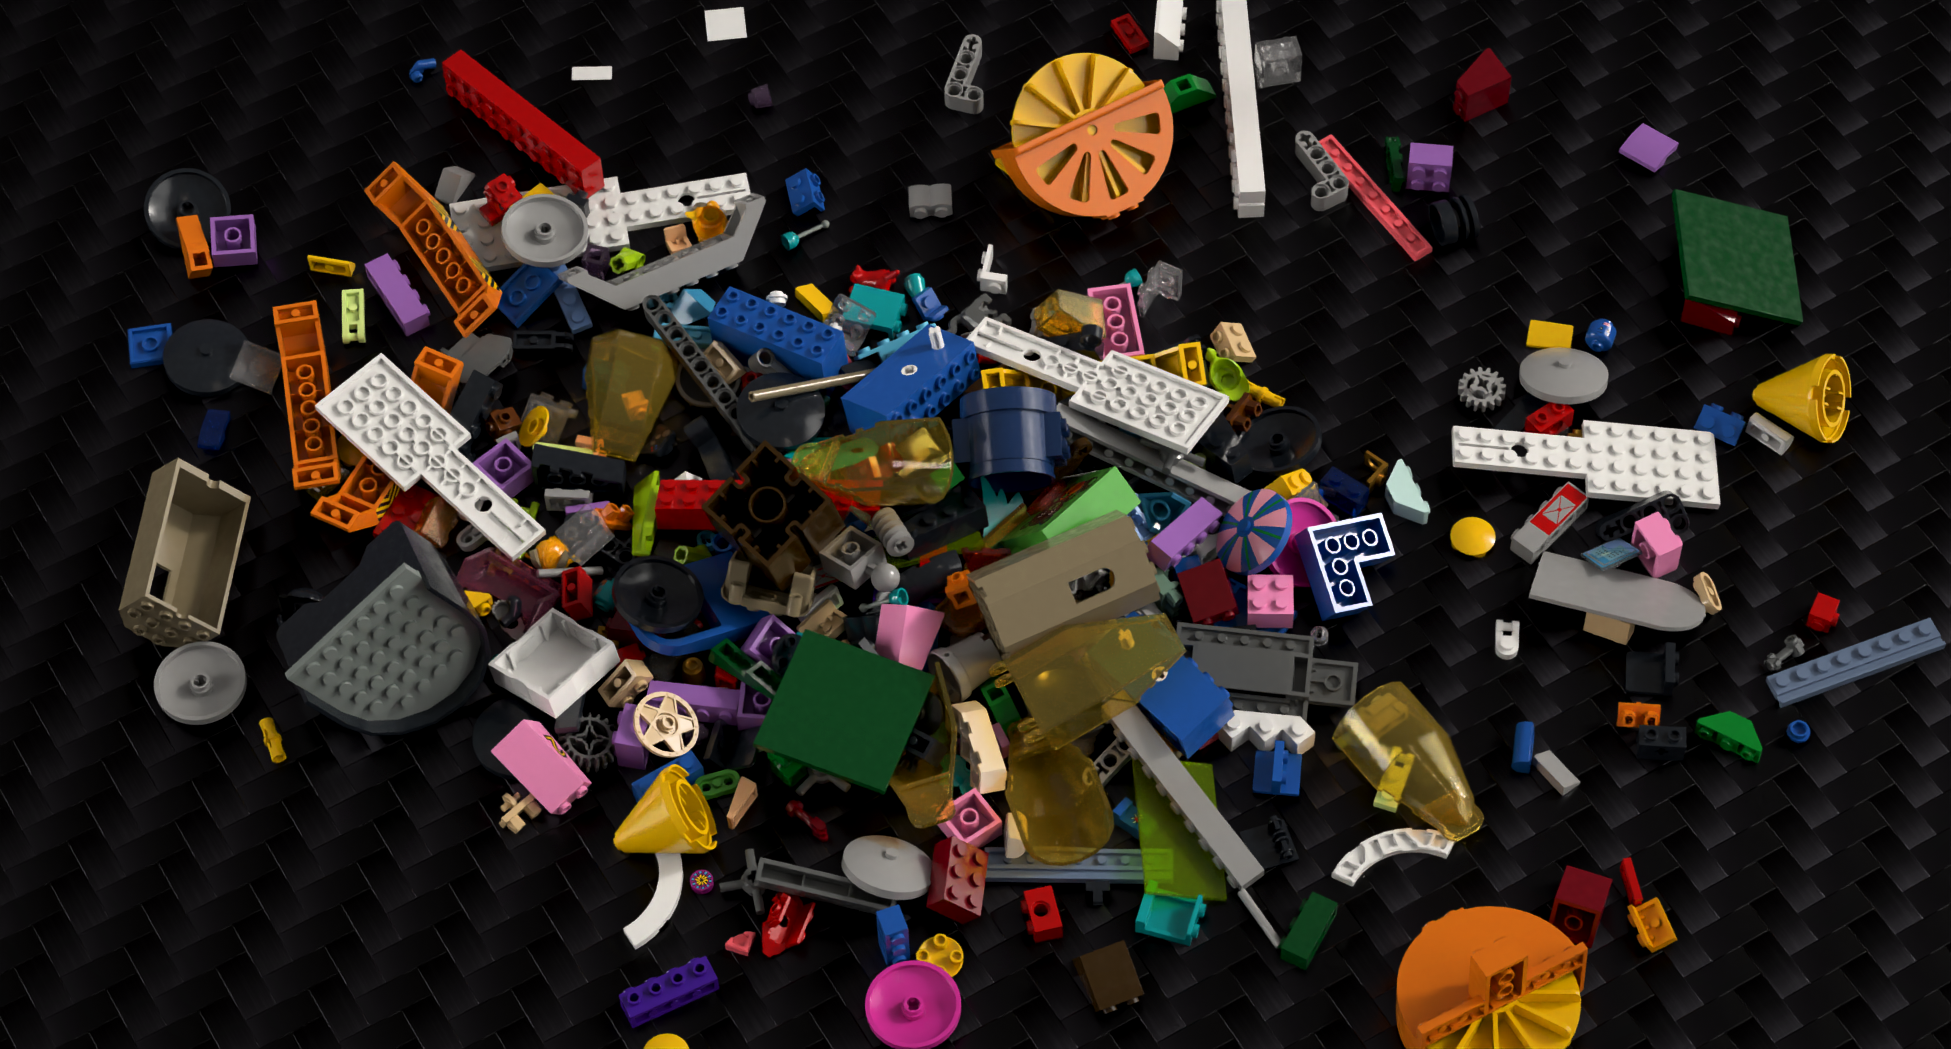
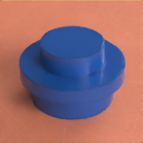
M1796 720L1789 724L1787 736L1794 742H1805L1810 736V728L1806 722Z

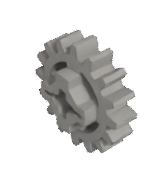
M1479 367L1477 372L1470 369V373H1464L1463 379L1459 380L1458 395H1461L1460 401H1466L1467 408L1471 405L1474 406V411L1481 408L1485 412L1487 407L1494 410V406H1500L1501 400L1505 399L1506 384H1503L1504 378H1497L1498 372L1496 371L1492 374L1490 373V368L1482 371V368Z

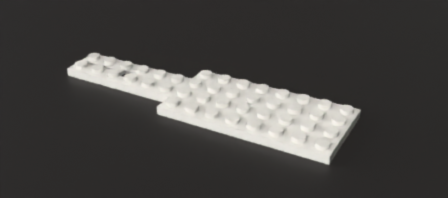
M740 173L620 193L617 177L604 178L605 186L588 198L590 214L586 218L588 222V240L584 249L577 257L619 251L624 247L630 249L629 231L690 222L692 219L687 218L685 212H689L699 202L708 203L709 201H716L720 208L727 212V215H731L735 208L734 200L750 194L747 174ZM567 185L548 188L553 194L564 198L569 193L575 195ZM524 191V192H519V193H520L522 196H524V195H525L526 193H528L529 191ZM685 195H690L695 199L690 206H683L678 201ZM487 198L449 204L451 219L488 272L521 267L524 264L513 257L506 249L502 240V221L491 226L480 214L479 208L488 203Z

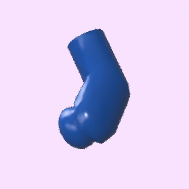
M431 58L416 61L409 71L410 79L415 83L421 82L424 70L436 68V60Z

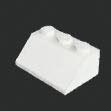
M1157 0L1153 59L1178 60L1179 52H1183L1184 40H1180V37L1185 36V23H1182V20H1186L1187 7H1183V0Z

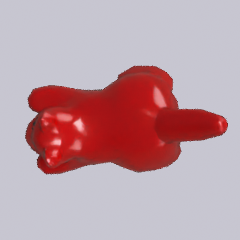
M857 265L850 275V280L853 284L856 283L889 291L890 286L896 283V277L900 274V271H889L886 269L864 271ZM852 285L849 288L850 293L852 292L854 285Z

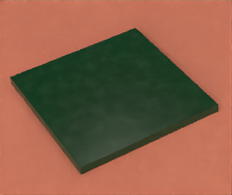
M1675 189L1671 194L1685 299L1799 326L1803 322L1788 216Z
M805 629L753 742V747L885 795L935 680V675Z

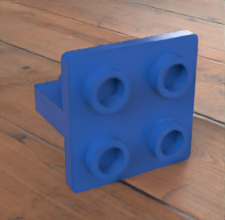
M1275 740V751L1257 750L1255 755L1253 793L1299 796L1302 755L1288 753L1289 750H1284L1285 741Z

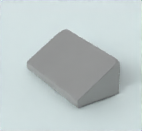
M1550 750L1536 754L1533 757L1532 765L1562 796L1580 784V781Z

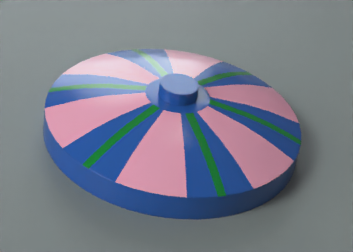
M1258 489L1241 497L1229 509L1220 525L1216 543L1218 558H1220L1225 568L1237 575L1248 576L1261 572L1277 559L1289 539L1292 528V511L1287 500L1273 490Z

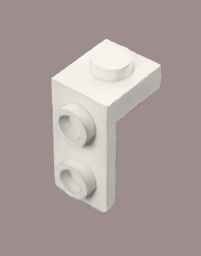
M989 244L987 252L983 251L981 264H983V268H979L977 274L980 290L994 294H1006L1007 275L990 272L993 260V245Z

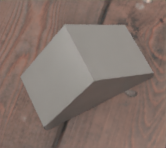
M459 166L443 168L435 199L446 204L456 203L475 178V173Z

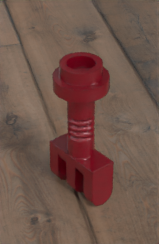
M791 800L785 808L787 815L791 818L798 817L811 828L812 834L821 842H826L828 840L826 824L817 816L812 818L803 810L804 804L801 801Z

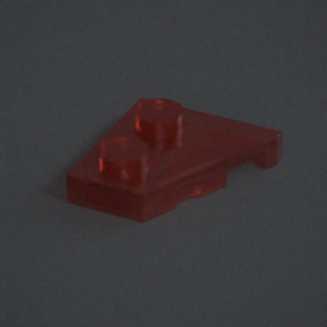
M968 547L961 548L970 573L1012 555L1010 548H981V551H969Z

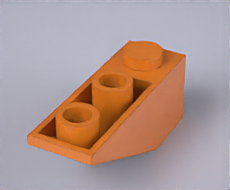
M198 215L176 217L188 279L210 276L213 266L209 247Z

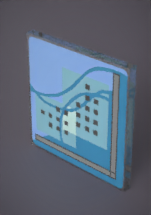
M1620 537L1582 553L1581 557L1600 570L1605 571L1621 566V563L1641 555L1642 551Z

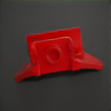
M778 892L772 899L774 904L770 909L767 921L762 923V952L771 957L780 954L789 947L800 944L806 936L804 931L807 924L813 919V909L816 903L811 902L803 905L799 896ZM785 915L788 919V924L786 927H781L779 924Z

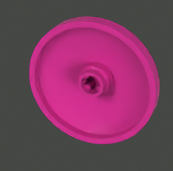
M1298 497L1287 500L1292 511L1291 533L1281 554L1268 567L1274 575H1293V587L1309 588L1311 586L1294 536L1307 527L1337 521L1332 513L1321 503L1310 498Z
M918 960L899 962L884 969L870 984L865 999L866 1018L876 1037L892 1048L930 1049L945 1041L955 1030L961 1015L960 992L953 978L945 970L932 963Z

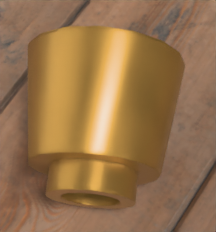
M696 657L686 659L683 662L681 672L683 682L690 685L702 684L707 676L702 661Z

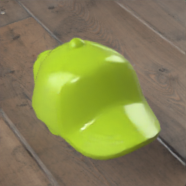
M1207 348L1205 359L1210 362L1209 381L1218 392L1229 396L1230 401L1238 402L1245 392H1250L1248 380L1242 369L1233 360L1217 357V352L1214 349Z

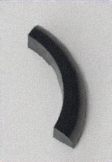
M956 549L933 556L929 559V563L919 568L912 566L900 574V582L895 589L903 588L906 590L909 598L907 605L916 606L932 595L945 590L947 576L963 571ZM878 591L875 594L876 600L874 602L888 599L892 591ZM881 606L870 608L867 611L881 610Z

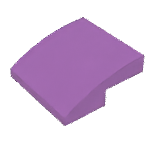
M1642 123L1619 149V153L1656 172L1664 165L1666 158L1677 149L1679 143Z

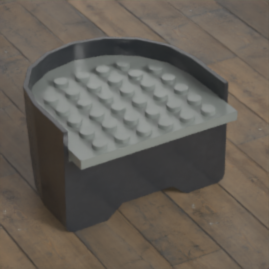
M400 521L392 522L367 545L360 565L323 600L305 603L279 627L276 633L277 640L290 668L285 672L286 678L297 685L304 703L341 726L370 736L404 735L438 723L463 706L482 683L491 656L487 631L447 561L429 540Z

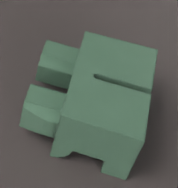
M1158 567L1156 568L1157 574L1154 576L1160 587V600L1154 603L1162 614L1166 613L1171 619H1174L1182 613L1183 608L1180 604L1184 601V596L1179 592L1180 583L1168 580L1169 570L1167 569L1164 572Z

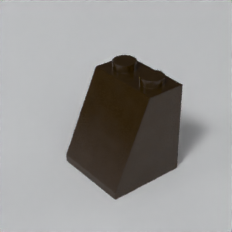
M1124 940L1072 959L1096 1012L1103 1010L1104 1014L1117 1010V1004L1125 1002V1005L1128 1006L1138 1002V996L1144 994Z

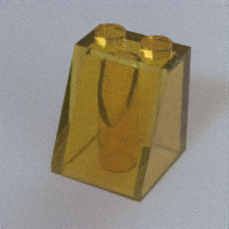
M1057 289L1035 309L1036 328L1049 337L1081 332L1082 326L1096 324L1103 329L1102 341L1106 338L1102 299Z

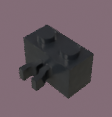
M913 728L904 749L906 754L900 758L898 766L905 769L907 763L910 762L906 770L912 774L916 772L919 760L938 768L948 747L935 738Z

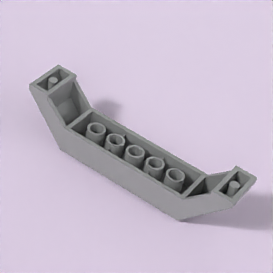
M751 193L734 200L735 208L723 233L609 281H603L588 275L587 270L579 266H575L557 275L560 280L624 310L627 309L628 311L635 310L640 307L639 304L648 295H657L658 297L664 293L670 295L678 292L679 287L683 285L692 286L697 284L700 278L705 276L706 278H711L718 275L719 270L724 268L730 270L737 267V263L743 261L766 203L765 197Z

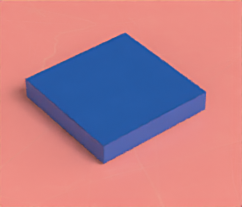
M171 323L127 329L131 369L164 364V347L173 334Z

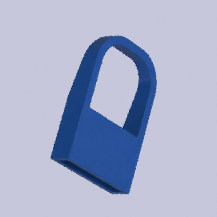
M729 551L685 564L701 583L704 593L701 611L711 629L679 639H665L652 632L637 628L631 623L629 625L637 638L649 649L663 655L680 656L712 649L725 638H728L732 643L746 639L759 620L771 614H769V611L764 610L750 611L745 606L730 604L722 597L721 587L726 579L729 561L733 555Z

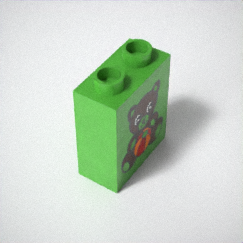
M1116 466L1073 477L1000 541L1007 551L1005 558L1114 510H1119L1127 515L1141 501Z

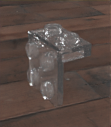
M838 294L823 324L830 326L831 323L836 322L838 326L842 327L847 354L854 357L863 344L876 317V313L851 298Z
M541 392V395L531 393L521 421L523 423L526 416L535 407H546L549 412L547 432L537 442L558 444L568 417L576 419L578 410L572 408V403L560 400V403L553 400L554 396L545 392Z

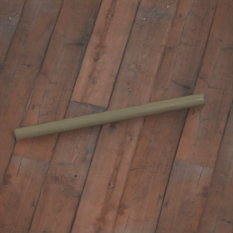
M875 368L750 391L748 396L751 402L858 383Z

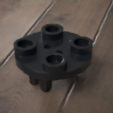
M793 633L783 635L774 646L770 665L774 667L775 672L782 678L800 642V635Z

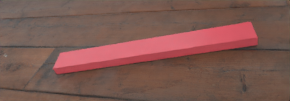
M1330 134L1321 139L1319 143L1349 181L1348 187L1410 257L1417 261L1431 253L1433 247L1335 137Z

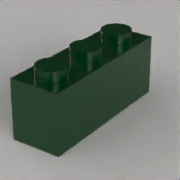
M1313 891L1308 899L1304 898L1299 908V911H1301L1298 918L1294 917L1289 926L1290 933L1288 936L1284 935L1279 943L1278 948L1281 949L1280 959L1306 970L1337 915L1338 903Z

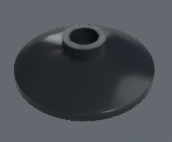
M931 691L928 693L920 716L914 726L915 729L930 736L939 729L943 720L942 703L938 696Z

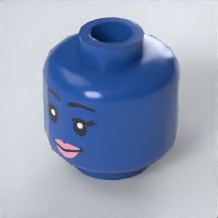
M1607 319L1595 320L1588 328L1585 341L1593 351H1607L1612 347L1615 340L1616 328Z

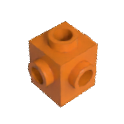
M968 569L947 576L945 593L948 599H951L956 610L977 603L966 574L970 573Z

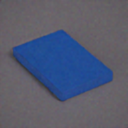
M524 263L500 287L502 295L497 308L519 328L563 281L548 267H535Z

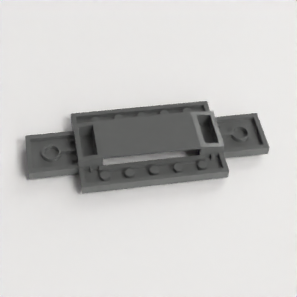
M1177 622L1175 644L1182 650V655L1185 658L1191 657L1197 663L1198 669L1202 673L1206 671L1214 679L1213 683L1217 687L1223 686L1225 689L1286 695L1285 698L1229 692V699L1233 703V711L1300 716L1306 722L1308 704L1354 709L1358 663L1313 658L1314 636Z

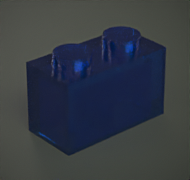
M1334 466L1320 480L1319 494L1325 500L1355 518L1368 503L1370 488Z

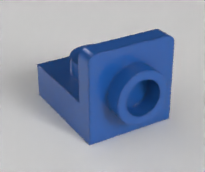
M926 287L911 298L923 321L937 322L949 310L947 306L941 305L932 287Z

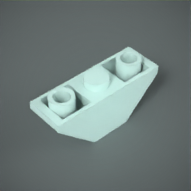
M1399 459L1386 483L1385 498L1393 514L1422 525L1426 524L1428 514H1430L1427 501H1423L1420 487L1412 479L1410 467L1405 466L1403 460Z

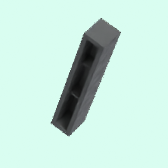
M760 857L753 886L871 914H876L877 911L895 906L897 901L870 894L857 887L847 877Z

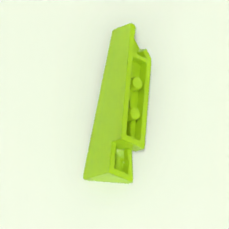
M653 471L634 486L633 556H650L657 532L655 505L660 486L659 471Z

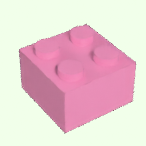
M1656 512L1635 522L1630 545L1639 550L1635 554L1653 578H1659L1676 570L1683 544L1680 537L1671 530L1668 520L1663 518L1659 512Z
M1248 575L1247 625L1256 624V628H1293V575Z
M973 788L937 811V825L947 838L954 836L980 849L1002 835V820L976 788Z

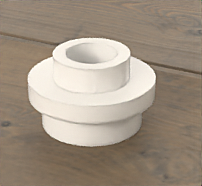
M772 291L770 295L766 296V301L781 307L786 306L788 296L783 294L782 291Z

